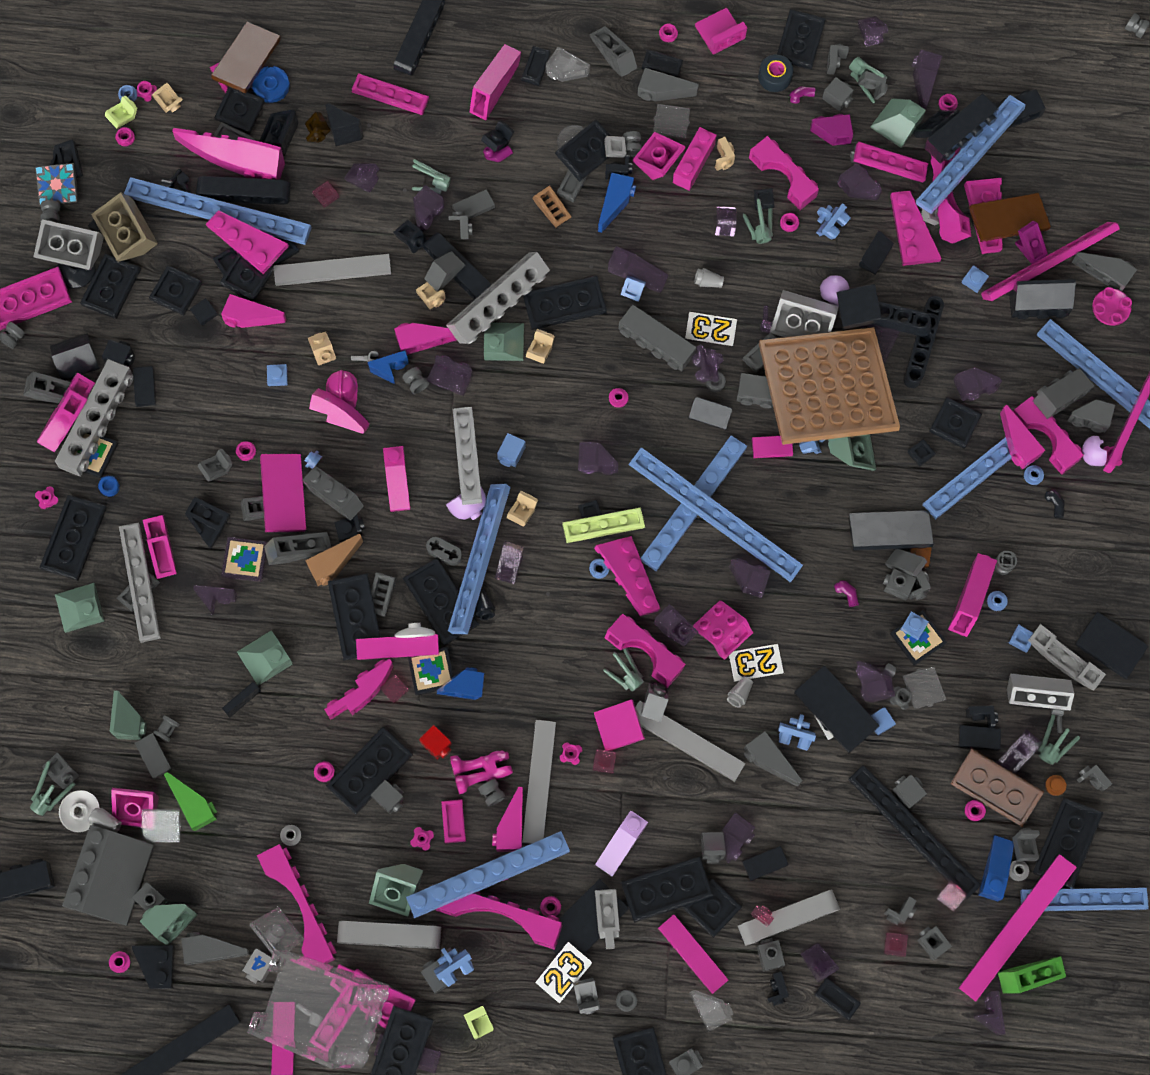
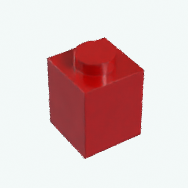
M435 725L419 739L420 743L437 760L440 757L445 758L452 750L450 748L452 746L451 741Z

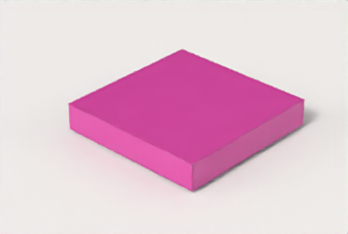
M633 700L594 712L606 752L645 739Z

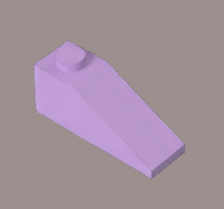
M630 811L595 865L610 876H613L646 828L648 822L633 811Z

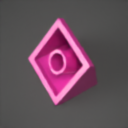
M654 132L634 157L633 162L654 180L666 174L684 151L685 146Z
M112 788V816L121 821V825L154 828L159 800L158 795L148 791Z

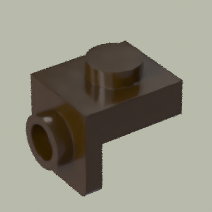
M315 112L305 123L310 132L306 137L308 142L319 143L331 131L321 112Z

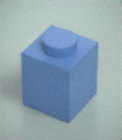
M507 433L497 453L499 462L504 466L516 468L526 448V442Z

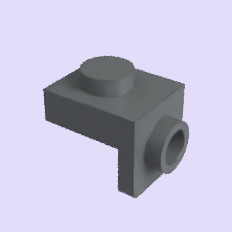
M452 212L453 216H448L449 220H460L461 239H469V235H472V223H468V216H464V212Z
M219 449L215 456L199 462L197 467L209 482L228 474L232 461L223 449Z
M922 570L915 577L914 584L917 590L911 592L909 595L910 600L916 598L918 601L927 597V593L931 589L929 576L926 571Z
M1023 828L1012 837L1017 861H1037L1039 859L1035 840L1040 835L1039 830Z
M910 896L906 898L899 913L889 908L886 909L884 914L888 916L887 920L895 925L899 923L902 925L908 917H913L917 909L914 906L917 900Z
M594 978L573 982L579 1013L592 1014L596 1010H600Z

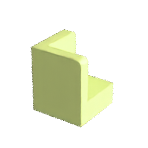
M483 1006L464 1015L474 1039H478L494 1030Z

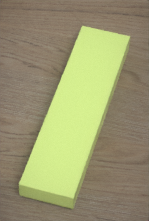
M641 507L563 522L562 524L566 543L645 528Z

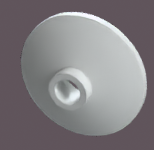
M408 623V628L397 632L395 637L435 635V631L421 627L420 623Z
M73 791L60 804V820L70 831H87L90 825H92L89 823V816L95 808L100 809L96 797L87 791ZM76 807H79L78 814L74 813Z

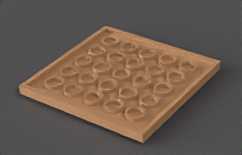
M874 327L759 341L782 445L899 431L900 424Z

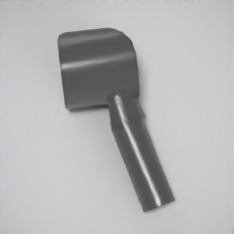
M889 663L882 672L888 675L883 691L885 693L889 692L891 680L896 672V667Z
M1051 708V714L1057 715L1058 733H1063L1062 716L1064 710Z

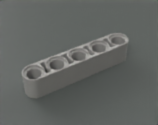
M828 890L740 924L738 929L745 946L831 914L840 910L833 890Z
M339 921L337 943L440 949L441 927L354 921Z

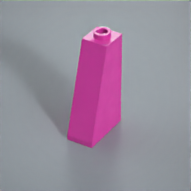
M504 44L474 85L469 113L487 120L519 66L520 51Z
M977 554L948 630L965 637L968 636L978 619L997 560L987 555Z

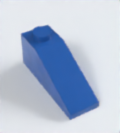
M611 173L598 224V232L602 233L627 206L630 197H634L636 185H633V177Z
M994 835L978 893L979 896L997 902L1003 899L1009 878L1014 848L1013 841Z

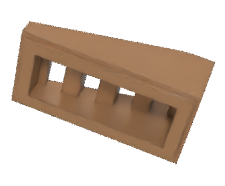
M550 185L532 198L555 228L571 218V215ZM548 195L549 199L543 201L542 199ZM553 201L554 204L548 208L546 205ZM557 207L559 210L552 214L550 211ZM560 213L564 215L558 220L555 219V217Z

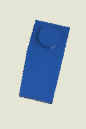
M465 668V670L456 674L437 689V694L471 700L481 698L484 673L477 672L478 669Z

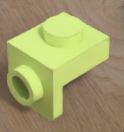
M125 95L121 98L119 104L105 112V116L118 129L135 119L137 107Z

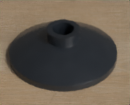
M60 263L57 265L61 270L66 286L69 288H81L88 285L96 271L95 264L91 270L78 267L73 270L71 269L73 266Z

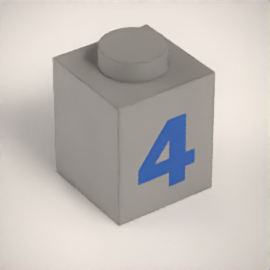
M255 949L242 970L247 973L245 978L255 984L258 980L263 983L276 960Z

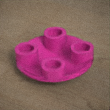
M1107 287L1095 296L1092 308L1094 315L1100 322L1115 326L1122 324L1128 319L1131 313L1132 301L1122 291Z

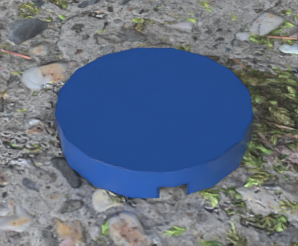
M275 66L263 67L252 83L253 93L265 99V102L268 103L278 102L283 99L290 87L287 74L284 70Z

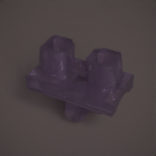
M703 345L697 346L698 353L692 356V361L695 366H701V370L695 373L696 379L702 383L709 380L713 382L719 381L717 369H719V364L723 362L722 354L716 353V350L705 349Z

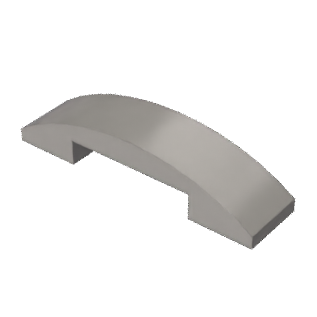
M1040 624L1028 640L1032 646L1062 672L1094 691L1106 674L1091 662L1086 663L1056 640L1057 636Z

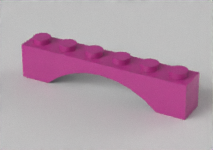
M960 148L955 151L954 156L947 161L945 159L942 163H939L931 155V165L934 173L933 181L959 153ZM952 191L938 206L937 216L940 223L939 233L941 239L955 243L971 237L969 218L958 207Z
M279 844L257 855L265 874L284 885L299 904L304 921L302 953L310 969L314 971L335 960L333 954L337 952L332 942L327 943L324 936L327 934L323 923L318 924L315 916L318 915L314 904L309 905L307 897L309 893L305 885L300 886L298 882L300 874L296 866L291 867L289 860L292 858L288 849H283Z
M478 891L435 909L438 912L454 917L477 911L504 915L521 925L535 944L554 950L563 926L562 922H559L558 917L547 915L546 918L540 916V912L531 908H528L527 911L519 909L520 905L513 902L504 904L499 902V898L488 895L487 898L479 896L480 892Z

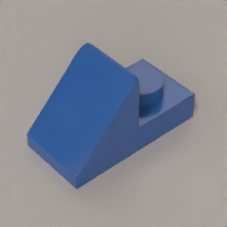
M406 351L368 362L370 373L393 384L395 382L391 370H400L409 364Z

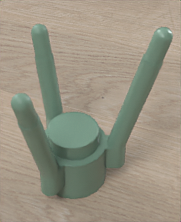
M860 57L855 58L849 66V69L852 71L850 75L857 83L859 80L858 76L868 70L882 78L886 76L868 65ZM860 85L871 102L875 103V99L868 89Z
M416 159L413 160L415 163L412 165L413 168L434 177L432 185L435 188L412 187V190L435 192L441 194L442 190L445 192L448 190L451 177L436 171Z
M757 199L760 225L756 226L754 231L746 214H743V218L751 233L752 240L763 244L771 241V237H773V208L768 209L767 227L764 223L761 200Z
M624 648L623 651L634 671L628 669L616 652L613 653V656L627 673L624 677L625 682L608 669L603 671L622 685L626 691L630 689L633 692L644 683L643 676L639 672L628 649Z
M1051 715L1042 745L1038 749L1040 752L1039 757L1050 765L1058 763L1060 758L1080 739L1079 736H1076L1060 751L1059 746L1070 731L1069 728H1066L1055 745L1049 743L1046 746L1055 715Z
M50 761L46 762L35 794L31 798L33 802L30 805V809L42 816L47 810L51 811L54 805L75 786V783L72 782L52 802L49 796L55 788L54 785H51L45 794H40L51 764Z

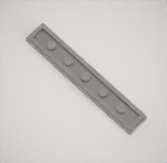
M389 254L274 266L276 286L391 274Z
M472 407L453 409L462 505L482 503Z
M138 522L120 526L119 531L139 640L142 643L161 639L140 524Z
M638 702L636 711L641 727L730 780L736 781L746 763L663 715L661 722L641 716L643 702Z
M536 720L522 843L532 844L544 839L556 722Z

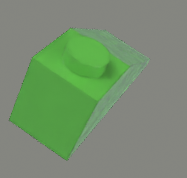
M168 772L164 774L192 830L197 831L217 820L214 815L217 813V810L212 801L208 803L205 798Z
M1061 956L998 972L1003 993H1022L1066 977Z

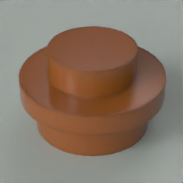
M1052 775L1046 780L1045 787L1049 794L1059 796L1065 792L1066 782L1061 776Z

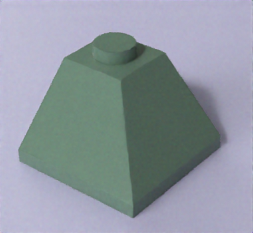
M891 99L870 128L902 148L913 131L922 122L926 110L911 100Z
M490 323L491 327L484 331V360L523 361L524 323Z
M870 434L828 439L830 453L849 466L872 471L876 470Z
M95 583L55 594L65 633L104 622Z
M272 630L237 651L258 686L293 665Z
M114 691L109 732L117 739L141 740L142 735L146 734V722H144L143 718L119 691Z
M406 864L378 869L369 904L408 917L411 909L406 897L417 893L423 870Z
M185 904L155 905L153 908L145 911L140 922L158 940L166 945H170L194 920L197 914Z

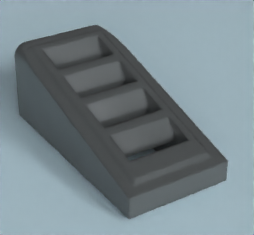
M263 496L242 499L241 510L244 521L264 518ZM256 504H260L261 512H258ZM249 505H251L253 513L249 512Z
M379 572L375 574L371 592L373 602L383 605V609L375 607L376 614L385 617L397 577ZM381 580L388 581V582H389V586H388V585H385V584H381L380 581H381ZM378 587L386 589L387 593L377 591ZM375 596L384 597L385 601L375 599Z

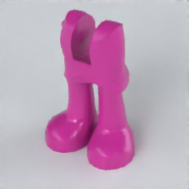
M503 750L494 751L490 755L466 761L461 760L456 755L450 756L459 794L467 792L468 787L485 780L488 782L493 779L503 778L513 773L511 766L496 767V763L509 759L508 752ZM482 767L485 770L470 775H459Z

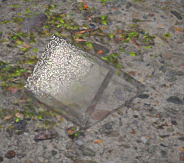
M279 907L249 924L277 960H280L304 940Z

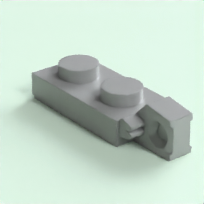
M616 889L595 890L598 934H600V939L605 938L606 949H614V938L619 937L620 932Z

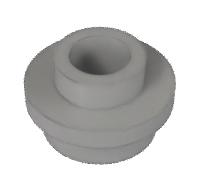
M287 825L280 833L281 841L287 846H294L301 839V831L295 825ZM288 832H294L292 839L287 838Z
M1015 860L1011 863L1009 876L1013 880L1023 881L1028 877L1029 867L1025 862ZM1016 867H1020L1022 869L1021 874H1018L1016 872Z

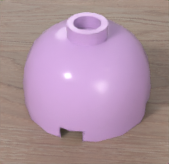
M481 487L482 503L462 505L460 494L449 501L446 506L456 518L463 520L471 518L474 520L482 515L480 510L486 504V495Z

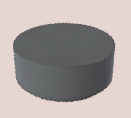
M714 371L707 376L706 386L710 391L719 392L725 387L726 379L721 372Z
M623 990L617 995L616 1005L621 1011H632L637 1005V997L634 992Z

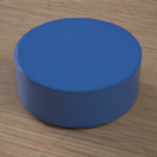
M105 476L99 481L98 487L104 496L111 497L118 493L120 485L115 477Z

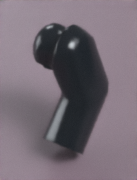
M1056 490L1047 491L1045 493V500L1053 502L1054 517L1063 518L1065 506L1063 498Z

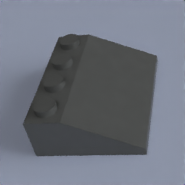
M90 825L62 906L127 926L135 904V900L132 897L140 889L154 845Z

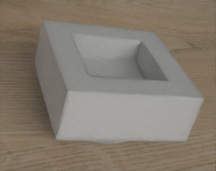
M606 136V157L624 158L626 156L625 137Z
M938 207L932 214L922 209L923 221L934 226L940 224L937 216Z

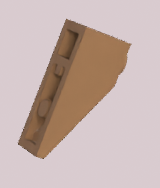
M360 534L305 560L318 586L328 585V581H332L337 577L362 545L363 540Z

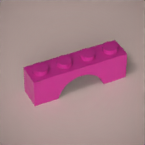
M767 136L750 150L749 159L761 171L775 169L787 176L790 182L787 198L799 210L803 209L817 197L819 188L816 182L812 179L810 180L805 175L804 170L792 162V158L779 148L775 140H771Z
M1031 396L1015 408L1013 412L1027 429L1042 431L1049 437L1052 443V454L1049 461L1062 475L1078 463L1084 454L1082 449L1069 439L1068 433L1056 424L1053 416L1049 419L1044 416L1034 404V398Z
M624 614L607 630L604 637L619 650L636 647L645 651L653 663L651 676L659 683L665 685L666 688L679 676L686 665L678 655H673L663 643L657 642L647 630L641 629L631 617H626Z

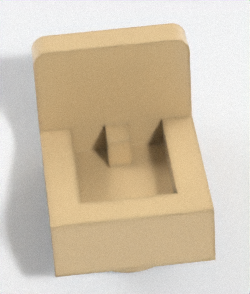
M168 83L152 94L166 113L169 110L173 113L181 107L180 102L183 99L177 96Z
M726 137L718 139L717 149L722 157L716 160L715 168L717 171L730 168L734 164L735 159L732 143L728 142Z
M428 282L416 289V293L429 309L439 307L446 299L443 289L437 292Z
M537 329L526 357L544 364L552 350L555 336Z
M326 331L308 338L318 365L336 359Z
M520 491L517 501L508 512L507 519L524 527L534 513L538 499Z

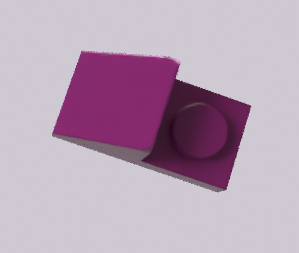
M1032 221L1018 230L1020 239L1015 244L1031 264L1048 255L1037 222Z

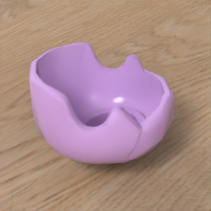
M829 276L823 280L820 286L823 300L839 306L836 292L849 289L848 282L841 276Z
M1099 436L1087 438L1082 447L1083 459L1091 466H1104L1107 460V451L1100 447V444L1104 441L1100 440Z

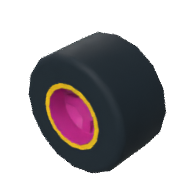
M777 54L763 59L758 75L762 87L770 92L785 90L792 80V63L788 58Z

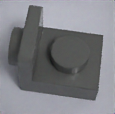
M841 44L830 45L827 58V74L834 75L836 68L840 67L841 58L846 59L848 46Z
M865 71L858 80V84L864 86V88L875 89L874 99L876 100L885 95L888 88L886 76L882 78L868 71Z
M58 752L48 760L51 764L47 774L62 789H66L79 777V774L70 767Z
M1089 765L1079 772L1081 777L1077 779L1080 783L1089 776L1091 779L1090 783L1095 789H1100L1101 792L1112 785L1111 781L1097 765L1092 768Z
M691 1048L669 1061V1064L676 1075H690L702 1068L701 1062H703V1059L697 1050L693 1051Z

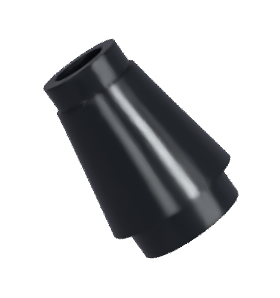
M481 589L476 605V615L480 620H488L495 616L496 609L486 590Z

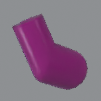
M802 86L796 88L789 95L791 96L790 102L798 104L802 96L814 97L815 88Z
M509 146L496 152L489 147L484 149V157L495 162H501L513 154Z
M841 580L834 585L837 593L843 592L847 595L849 607L859 605L856 589L851 584Z

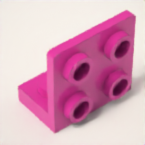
M727 8L695 23L696 29L713 55L746 37L747 26L744 22L737 24Z
M723 601L716 603L692 626L696 632L714 645L719 656L724 660L753 634L747 620Z

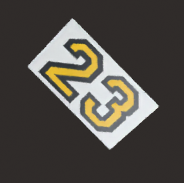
M689 312L685 339L733 346L737 319Z
M778 644L733 651L729 655L734 681H740L743 676L752 679L784 673Z
M568 942L535 983L560 1003L574 986L573 982H577L592 962Z

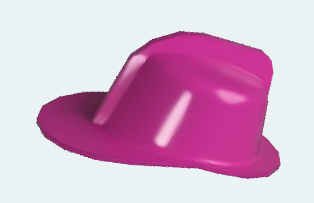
M343 370L331 374L326 383V392L341 398L353 408L356 407L358 384L355 376Z

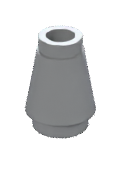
M705 268L697 269L694 284H698L699 287L722 288L723 276Z
M743 676L728 692L727 701L738 708L745 705L753 681Z
M95 808L89 816V823L93 826L116 833L122 824L121 821L103 808Z

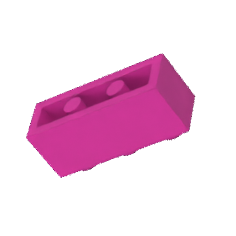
M699 127L674 172V184L690 191L715 146L716 134Z

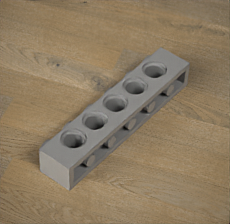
M529 252L446 326L459 343L471 344L478 338L477 335L481 331L484 332L491 327L490 323L501 318L508 307L516 305L519 302L518 298L528 294L533 289L532 286L535 283L543 281L550 269L538 252ZM526 271L529 273L528 279L525 277ZM512 283L515 284V290H514V292L512 291V288H511ZM498 295H500L502 299L500 304L498 302ZM485 307L488 309V313L486 316L484 314ZM471 319L474 321L473 328L470 327Z
M109 359L107 360L87 398L88 400L55 460L60 469L80 477L83 471L85 472L88 469L89 458L91 454L96 453L99 438L104 437L106 434L107 425L116 414V407L123 401L127 386L129 387L132 384L133 374L129 367ZM117 382L116 386L110 387L112 383ZM109 399L107 403L101 404L103 400ZM100 416L98 420L92 421L94 417ZM91 433L88 438H83L84 434ZM82 450L81 454L74 455L76 451Z

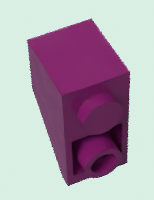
M837 114L833 117L819 116L812 119L810 131L830 145L851 144L853 130L850 115Z

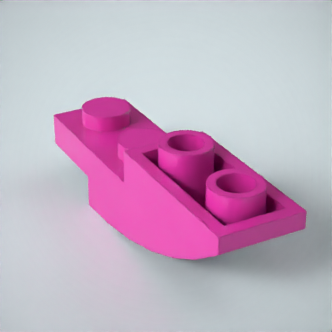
M76 373L58 407L55 408L44 427L37 443L53 452L56 451L88 400L87 397L95 382Z
M383 659L375 664V668L368 672L366 670L357 676L358 679L355 680L359 688L356 690L352 688L340 700L334 699L329 702L324 710L330 720L347 709L351 715H354L366 706L387 681L393 668L392 661L390 659L387 661Z

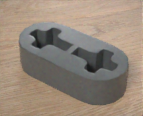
M432 537L427 541L426 549L432 557L438 558V560L451 566H456L461 562L462 553L458 547L438 537ZM436 543H439V548L443 551H440L438 549L432 551L431 544L435 545ZM446 552L450 554L456 552V556L458 558H453L452 560H450V557L448 554H446Z

